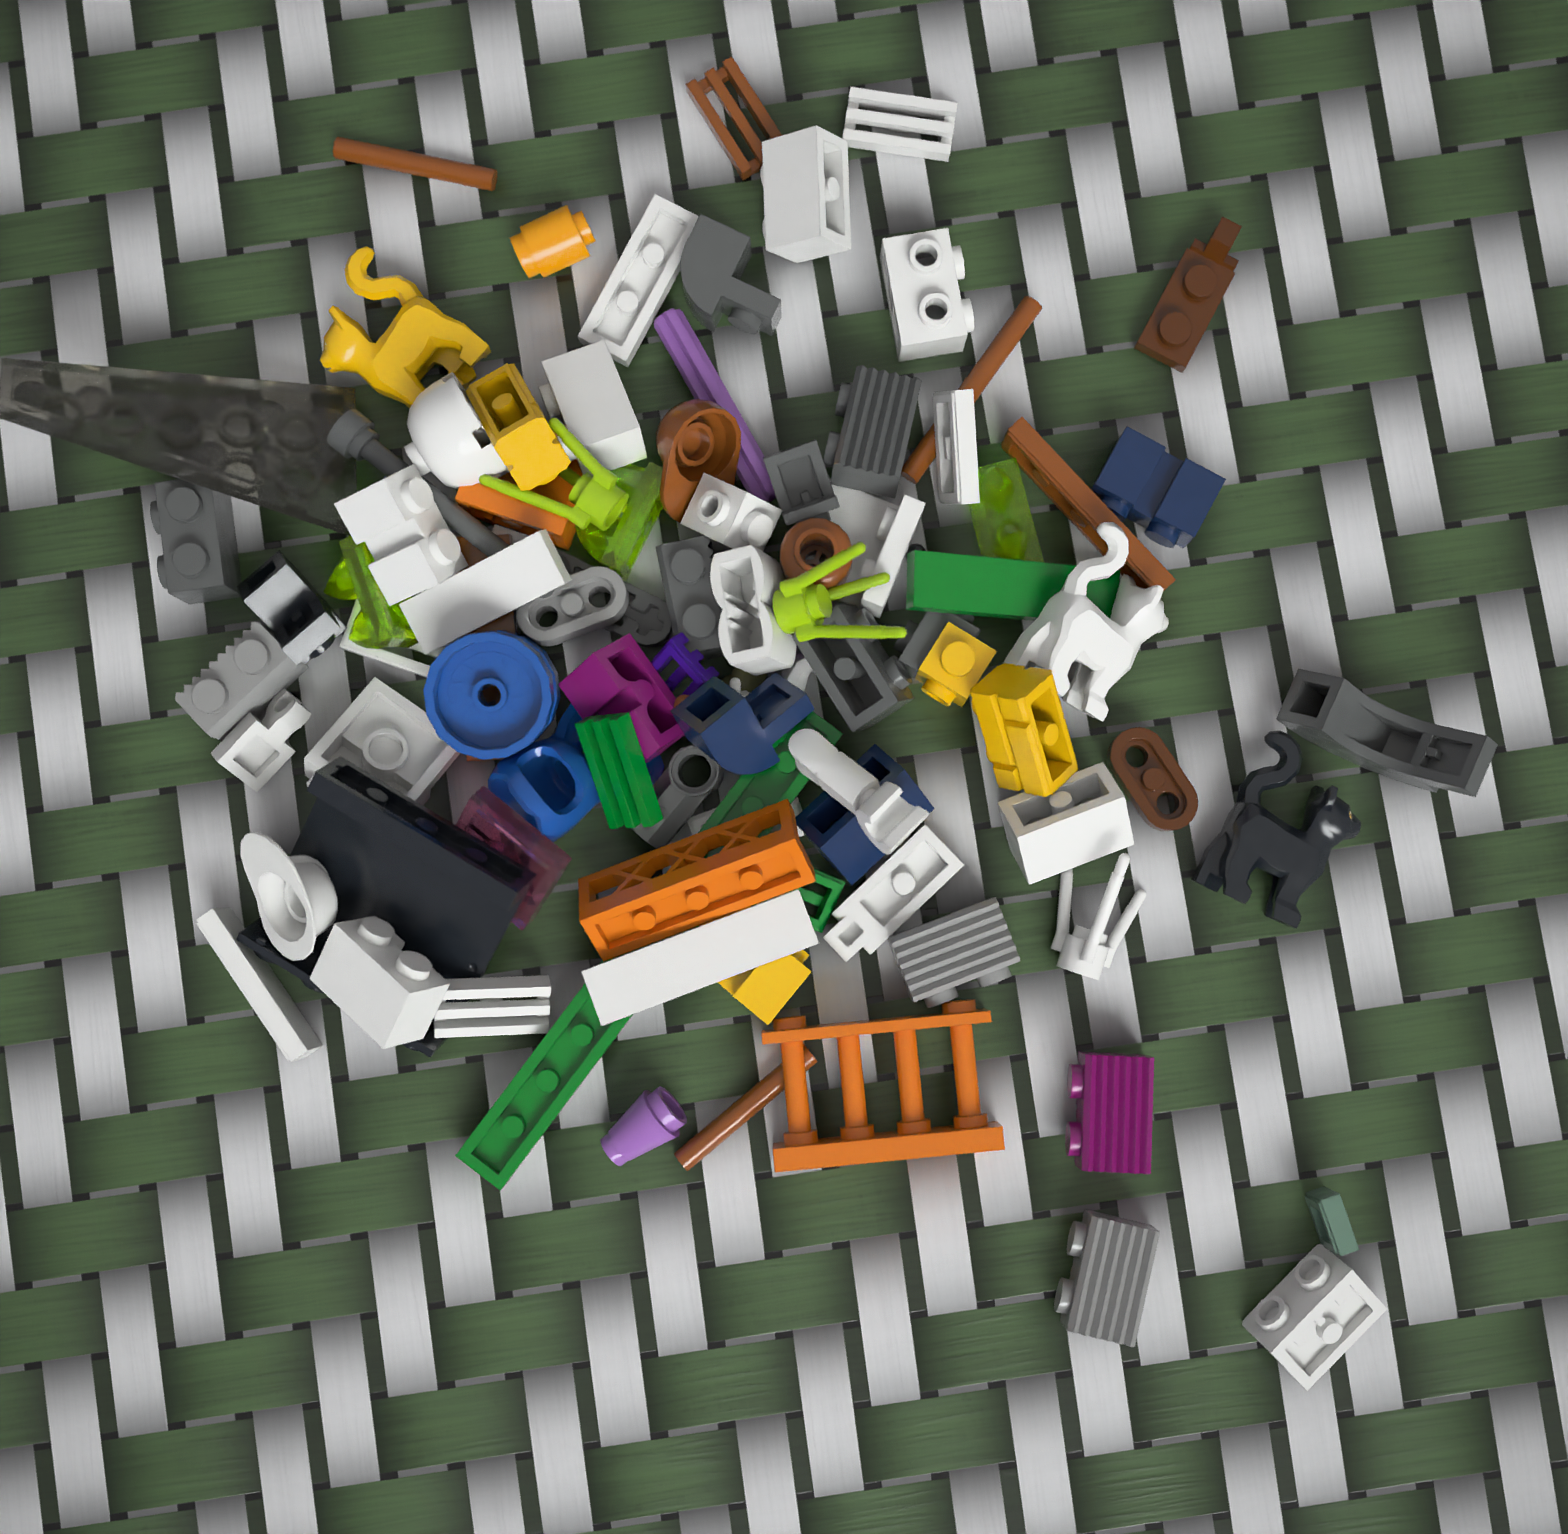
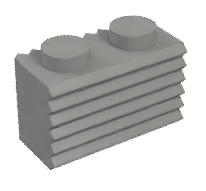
M251 622V630H243L242 638H234V646L226 645V653H218L217 661H209V669H201L200 677H192V685H184V693L176 692L175 701L211 738L222 741L249 712L257 717L278 692L284 688L287 689L309 666L303 662L296 665L281 649L275 633L270 628L260 622Z
M996 897L986 899L890 936L887 939L911 1001L916 1002L924 999L927 1008L957 998L959 995L955 986L973 979H977L979 987L982 988L1009 978L1012 975L1008 966L1021 961Z
M1087 1209L1084 1210L1082 1222L1073 1221L1067 1241V1255L1074 1256L1070 1278H1060L1054 1301V1311L1061 1313L1060 1322L1067 1331L1135 1347L1160 1231L1150 1224Z

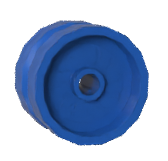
M507 630L468 634L447 645L430 665L423 689L426 715L438 737L458 753L482 760L509 757L539 739L553 722L561 697L558 685V672L547 652L527 636ZM491 684L497 686L501 692L498 704H496L495 700L487 702L483 695V690L488 689Z

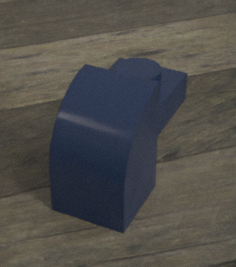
M775 672L745 697L714 675L670 712L686 738L699 750L727 771L735 774L749 775L762 772L778 763L780 759L772 744L790 732L815 709L807 693Z

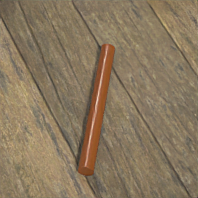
M1024 296L958 388V390L973 389L974 403L1042 310V306L1038 301L1030 296ZM934 423L902 467L901 475L914 484L918 483L936 458Z

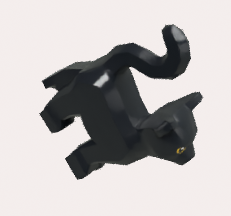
M1280 730L1270 731L1265 735L1264 741L1269 747L1278 752L1280 756L1279 762L1275 766L1251 771L1241 783L1235 805L1229 812L1221 832L1205 849L1191 881L1214 892H1218L1223 884V894L1242 904H1246L1252 894V890L1247 882L1251 872L1255 868L1260 869L1273 876L1272 887L1265 906V916L1288 927L1297 929L1302 917L1296 906L1300 896L1323 874L1331 849L1341 841L1355 838L1361 829V821L1351 812L1350 805L1337 797L1338 788L1333 785L1326 791H1324L1323 787L1317 785L1312 788L1306 802L1302 828L1300 829L1290 826L1266 810L1260 804L1262 792L1286 786L1299 773L1303 760L1300 745L1291 735Z

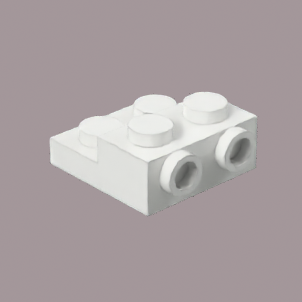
M374 677L305 756V776L309 778L306 784L308 787L317 770L341 756L421 805H424L430 798L431 788L460 753L438 737L424 710Z

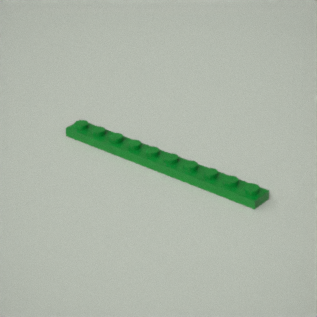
M812 711L790 732L772 744L780 761L762 772L741 775L699 832L788 799L790 804H792L810 779L801 774L796 767L795 758L791 755L788 747L791 736L801 729H813L835 746L843 736V733ZM775 826L762 830L757 838L768 835ZM725 846L710 850L703 858L718 854ZM670 936V937H667V938H665V939L659 940V941H657V942L651 943V944L646 945V946H644V947H647V946H650V945H652V944L658 943V942H660V941L666 940V939L671 938V937H673V936ZM644 947L638 948V949H636V950L630 951V952H628V953L622 954V955H620V956L614 957V958L609 959V960H606V961H604V962H603V960H602V961L600 962V964L605 963V962H608V961L613 960V959H615V958L621 957V956H623V955L629 954V953H631V952L637 951V950L642 949V948H644ZM585 983L455 1156L501 1191L634 1014L601 1026Z

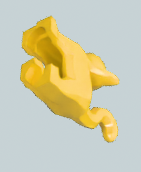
M367 246L356 249L348 258L344 269L346 281L356 295L370 300L396 297L399 299L402 308L376 343H373L364 328L357 321L350 318L338 307L332 306L329 309V314L334 322L324 336V349L319 360L322 366L331 373L345 371L359 374L380 395L404 403L409 408L417 396L425 390L420 381L435 364L444 367L448 374L453 372L463 388L466 389L477 377L473 366L491 353L489 345L464 323L443 314L422 295L415 283L400 275L383 276L375 279L368 276L366 270L375 253L372 248Z

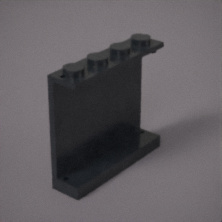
M341 756L317 770L307 788V791L316 796L317 799L290 856H310L318 860L327 870L337 895L338 912L336 920L326 931L316 937L313 952L304 960L292 961L283 956L271 943L264 930L261 917L242 930L236 940L251 948L260 959L277 964L300 978L302 983L309 989L324 993L309 978L334 924L376 916L389 923L393 927L395 934L405 942L402 951H413L425 956L431 962L432 968L444 979L482 978L537 874ZM470 999L446 1000V1003L469 1002ZM433 1018L423 1039L402 1045L431 1057L448 1038H434Z

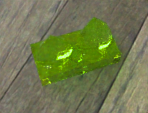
M1016 458L978 467L980 503L968 505L982 556L1044 562Z
M651 462L648 463L646 468L628 464L610 471L618 477L615 485L629 494L627 504L622 511L624 513L622 518L618 517L605 531L600 530L592 523H589L584 530L575 525L578 538L586 551L599 561L603 567L614 570L624 581H627L663 508L660 499L663 468Z
M351 535L339 541L344 557L341 558L332 570L323 592L338 599H358L361 610L353 621L348 639L361 647L369 649L383 647L410 648L417 644L418 641L399 606L400 603L412 597L389 606L368 568V565L375 562L366 543L362 542L356 545Z

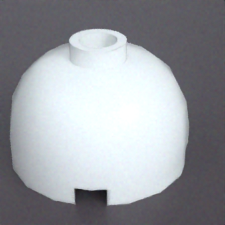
M453 372L432 383L417 396L409 409L407 426L413 442L407 444L404 448L412 463H415L421 476L431 471L444 485L459 489V486L481 484L479 477L483 474L499 478L509 472L507 466H505L493 447L465 389Z

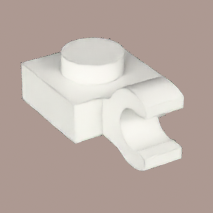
M284 688L270 701L262 721L249 712L211 754L220 765L254 791L258 792L296 752L286 740L306 723L311 713L301 705L300 700Z

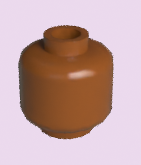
M809 518L796 523L786 532L780 545V567L784 578L787 580L798 577L820 564L821 557L827 560L842 550L851 547L852 544L848 534L838 524L825 518ZM815 555L814 559L806 560L809 556ZM853 559L813 584H822L826 589L844 584L851 572Z

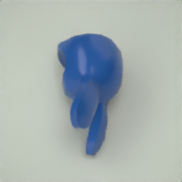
M571 703L549 738L534 742L511 756L505 757L496 765L488 778L489 796L504 824L513 834L517 827H519L536 841V845L551 844L563 837L594 806L601 803L585 754L582 753L583 748L575 727V723L582 720V718ZM660 755L646 763L653 785L665 771ZM520 835L519 839L527 844L530 842L523 835Z

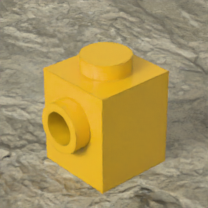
M948 621L918 669L915 679L923 683L921 690L937 702L945 706H950L954 702L963 707L970 696V689L978 683L997 651Z

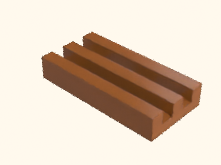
M730 57L723 61V67L717 71L713 67L704 73L705 78L697 82L696 79H693L686 83V90L742 180H745L761 170L763 165L762 143L724 83L730 81L767 140L782 136L733 57ZM714 91L754 154L755 158L751 161H747L705 95L708 92Z

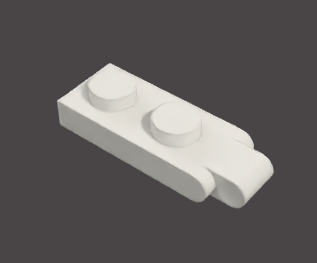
M926 824L923 825L831 913L838 920V923L823 937L824 940L845 962L862 947L871 955L957 873L964 864Z

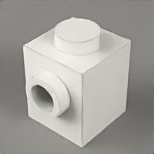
M703 473L680 524L732 549L753 545L759 550L764 551L783 510L740 488Z

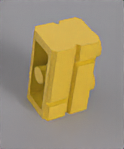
M506 363L468 385L469 387L465 392L493 447L505 466H507L521 491H529L536 486L545 485L554 480L560 472L567 469L571 461L514 363Z
M1004 663L995 667L970 689L972 709L978 717L986 744V756L993 763V770L999 788L1018 792L1024 789L1027 794L1046 797L1050 794L1052 795L1078 771L1077 760L1052 670L1035 667L1025 670V666Z

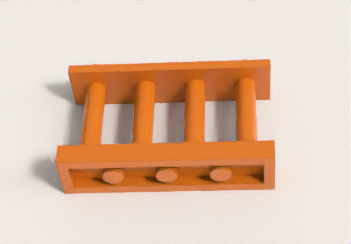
M966 999L942 1003V1013L810 1026H807L806 1016L774 1018L772 1020L773 1029L762 1030V1044L780 1043L789 1131L783 1133L784 1142L773 1143L775 1172L1005 1150L1003 1126L997 1121L988 1122L987 1113H981L972 1024L992 1022L991 1011L985 1008L976 1009L975 999ZM949 1026L959 1115L953 1116L954 1125L931 1127V1120L924 1117L916 1029ZM893 1032L902 1120L896 1122L897 1131L875 1133L874 1124H868L859 1035ZM837 1037L845 1126L840 1127L841 1136L818 1138L817 1130L811 1129L803 1041Z

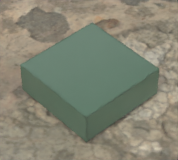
M1325 1186L1305 1192L1306 1196L1304 1197L1320 1243L1339 1256L1358 1251L1359 1247L1340 1194Z

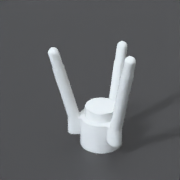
M1122 853L1118 858L1091 929L1075 925L1072 935L1069 934L1073 868L1061 872L1057 927L1051 949L1060 952L1056 966L1096 980L1100 979L1103 967L1110 968L1118 945L1146 897L1145 890L1138 889L1109 937L1103 934L1130 862V856L1127 853Z

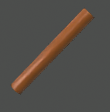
M338 136L333 145V157L339 160L494 191L497 182V170L493 168Z
M803 1044L805 1070L807 1071L818 1060ZM782 1063L674 1153L677 1160L687 1171L785 1090Z

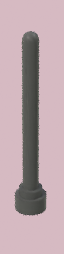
M356 408L345 412L329 432L327 443L347 459L354 457L358 461L366 459L387 477L409 466L379 442L380 435L374 431L375 424ZM421 476L431 488L434 501L446 524L483 554L490 557L510 546L426 478ZM554 590L544 594L540 598H547L551 596Z

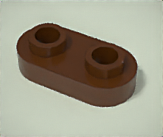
M1135 727L1123 731L1112 740L1107 751L1108 766L1142 819L1153 829L1166 832L1181 829L1188 825L1196 815L1198 796L1193 785L1162 739L1155 732L1147 728ZM1130 747L1138 748L1143 753L1144 761L1140 767H1133L1126 761V751ZM1162 793L1170 795L1174 800L1175 807L1170 814L1162 813L1157 807V799Z

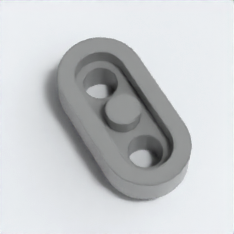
M596 566L570 575L572 581L554 589L551 596L547 598L539 597L517 608V620L520 628L536 644L555 646L614 624L625 614L629 603L627 588L619 574L610 568ZM606 592L611 595L610 601L606 606L598 608L592 605V599L597 593ZM553 611L558 614V619L554 625L550 627L540 626L539 621L544 613Z

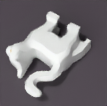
M1114 522L1100 523L1096 529L1108 545L1106 555L1084 560L1077 564L1067 576L1062 590L1049 599L1039 617L1020 635L1003 662L1016 666H1025V670L1036 665L1042 669L1052 670L1058 695L1063 696V701L1080 712L1102 722L1109 710L1105 702L1108 690L1131 669L1141 644L1154 634L1166 630L1169 624V619L1164 614V602L1161 600L1164 589L1160 585H1154L1147 589L1137 587L1134 579L1124 574L1118 587L1110 619L1086 597L1087 584L1090 581L1109 578L1124 565L1129 554L1128 538L1123 529ZM1076 661L1078 663L1076 673L1070 683L1067 673L1071 664Z

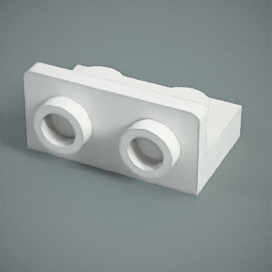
M1318 1244L1243 1319L1242 1325L1308 1391L1387 1308L1349 1266L1322 1244Z

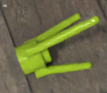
M557 418L549 420L551 429L593 474L591 475L587 472L580 476L568 466L566 470L558 474L574 486L568 498L570 502L575 504L574 507L530 490L521 491L518 485L488 474H483L479 477V482L482 485L564 517L582 530L589 523H592L602 531L607 530L620 516L629 498L627 492L615 485L618 477L604 468Z
M862 542L842 550L798 577L781 581L779 584L780 589L775 591L773 595V611L779 627L786 634L796 633L799 642L815 638H904L907 634L906 629L900 626L822 625L824 619L829 618L832 614L831 601L885 584L890 580V575L887 572H882L826 589L822 584H813L815 581L864 553L866 546Z

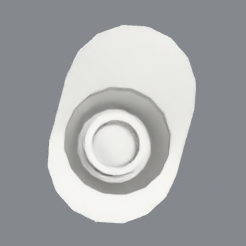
M259 832L247 833L241 841L240 855L244 870L257 900L264 930L271 943L283 956L292 961L304 960L313 952L316 937L326 931L336 920L338 901L334 885L330 880L327 870L318 860L307 855L287 856L283 849L270 837Z

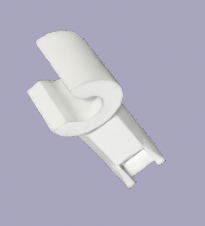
M806 728L795 732L789 739V751L795 758V764L800 773L821 786L824 791L855 814L858 823L869 840L883 853L891 854L929 815L928 811L923 808L913 806L902 799L900 795L903 791L899 786L887 781L880 786L877 778L843 752H838V749L817 731Z

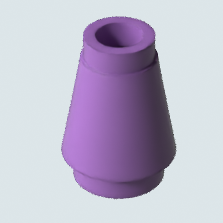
M659 1086L652 1092L644 1090L608 1131V1134L600 1139L601 1146L612 1162L622 1166L627 1161H631L680 1135L679 1128L687 1123V1118L678 1101L664 1087Z

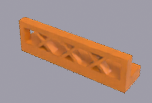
M785 799L578 879L579 922L603 962L816 882L813 865L798 836L795 814L789 800ZM781 823V830L757 838L762 830ZM725 846L718 854L703 858L710 850ZM672 866L665 874L650 879L656 871ZM619 886L611 895L596 900V894Z

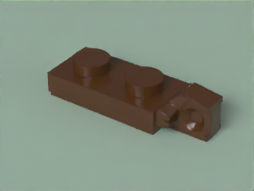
M1222 216L1207 244L1196 238L1194 239L1190 249H1186L1134 349L1183 373L1235 275L1233 271L1239 260L1229 256L1228 252L1242 226Z

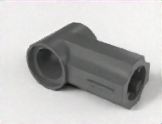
M694 745L681 748L674 754L669 767L653 785L664 819L652 827H643L641 823L631 829L656 849L668 845L706 798L719 789L724 778V768ZM702 756L710 763L711 776L703 786L693 788L684 781L683 767L689 759Z

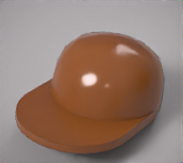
M693 399L680 402L668 410L661 419L656 432V447L663 462L660 499L666 513L680 523L703 473L734 486L741 449V431L736 418L712 401Z

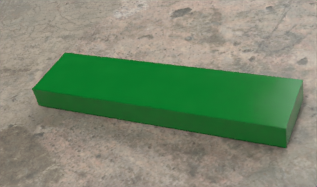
M913 550L907 553L906 610L1035 621L1049 599L1062 590L1067 576L1076 565ZM1117 570L1109 578L1090 581L1087 584L1086 597L1109 619L1111 618L1113 604L1120 584V570Z

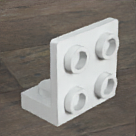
M832 485L840 507L829 511L830 521L838 524L848 534L852 545L862 542L866 546L865 552L853 559L852 569L845 583L882 572H887L890 575L889 582L837 599L836 601L846 605H856L859 610L865 608L871 615L880 618L926 503L904 495L900 506L863 491ZM815 555L809 556L806 560L814 559ZM821 557L820 562L822 563L825 561L823 557Z

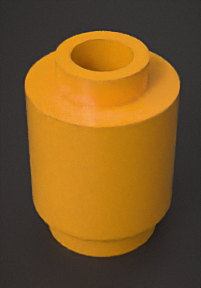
M568 205L520 226L521 233L510 237L514 251L529 279L540 273L545 278L590 257L587 245L596 242L582 210L572 215Z

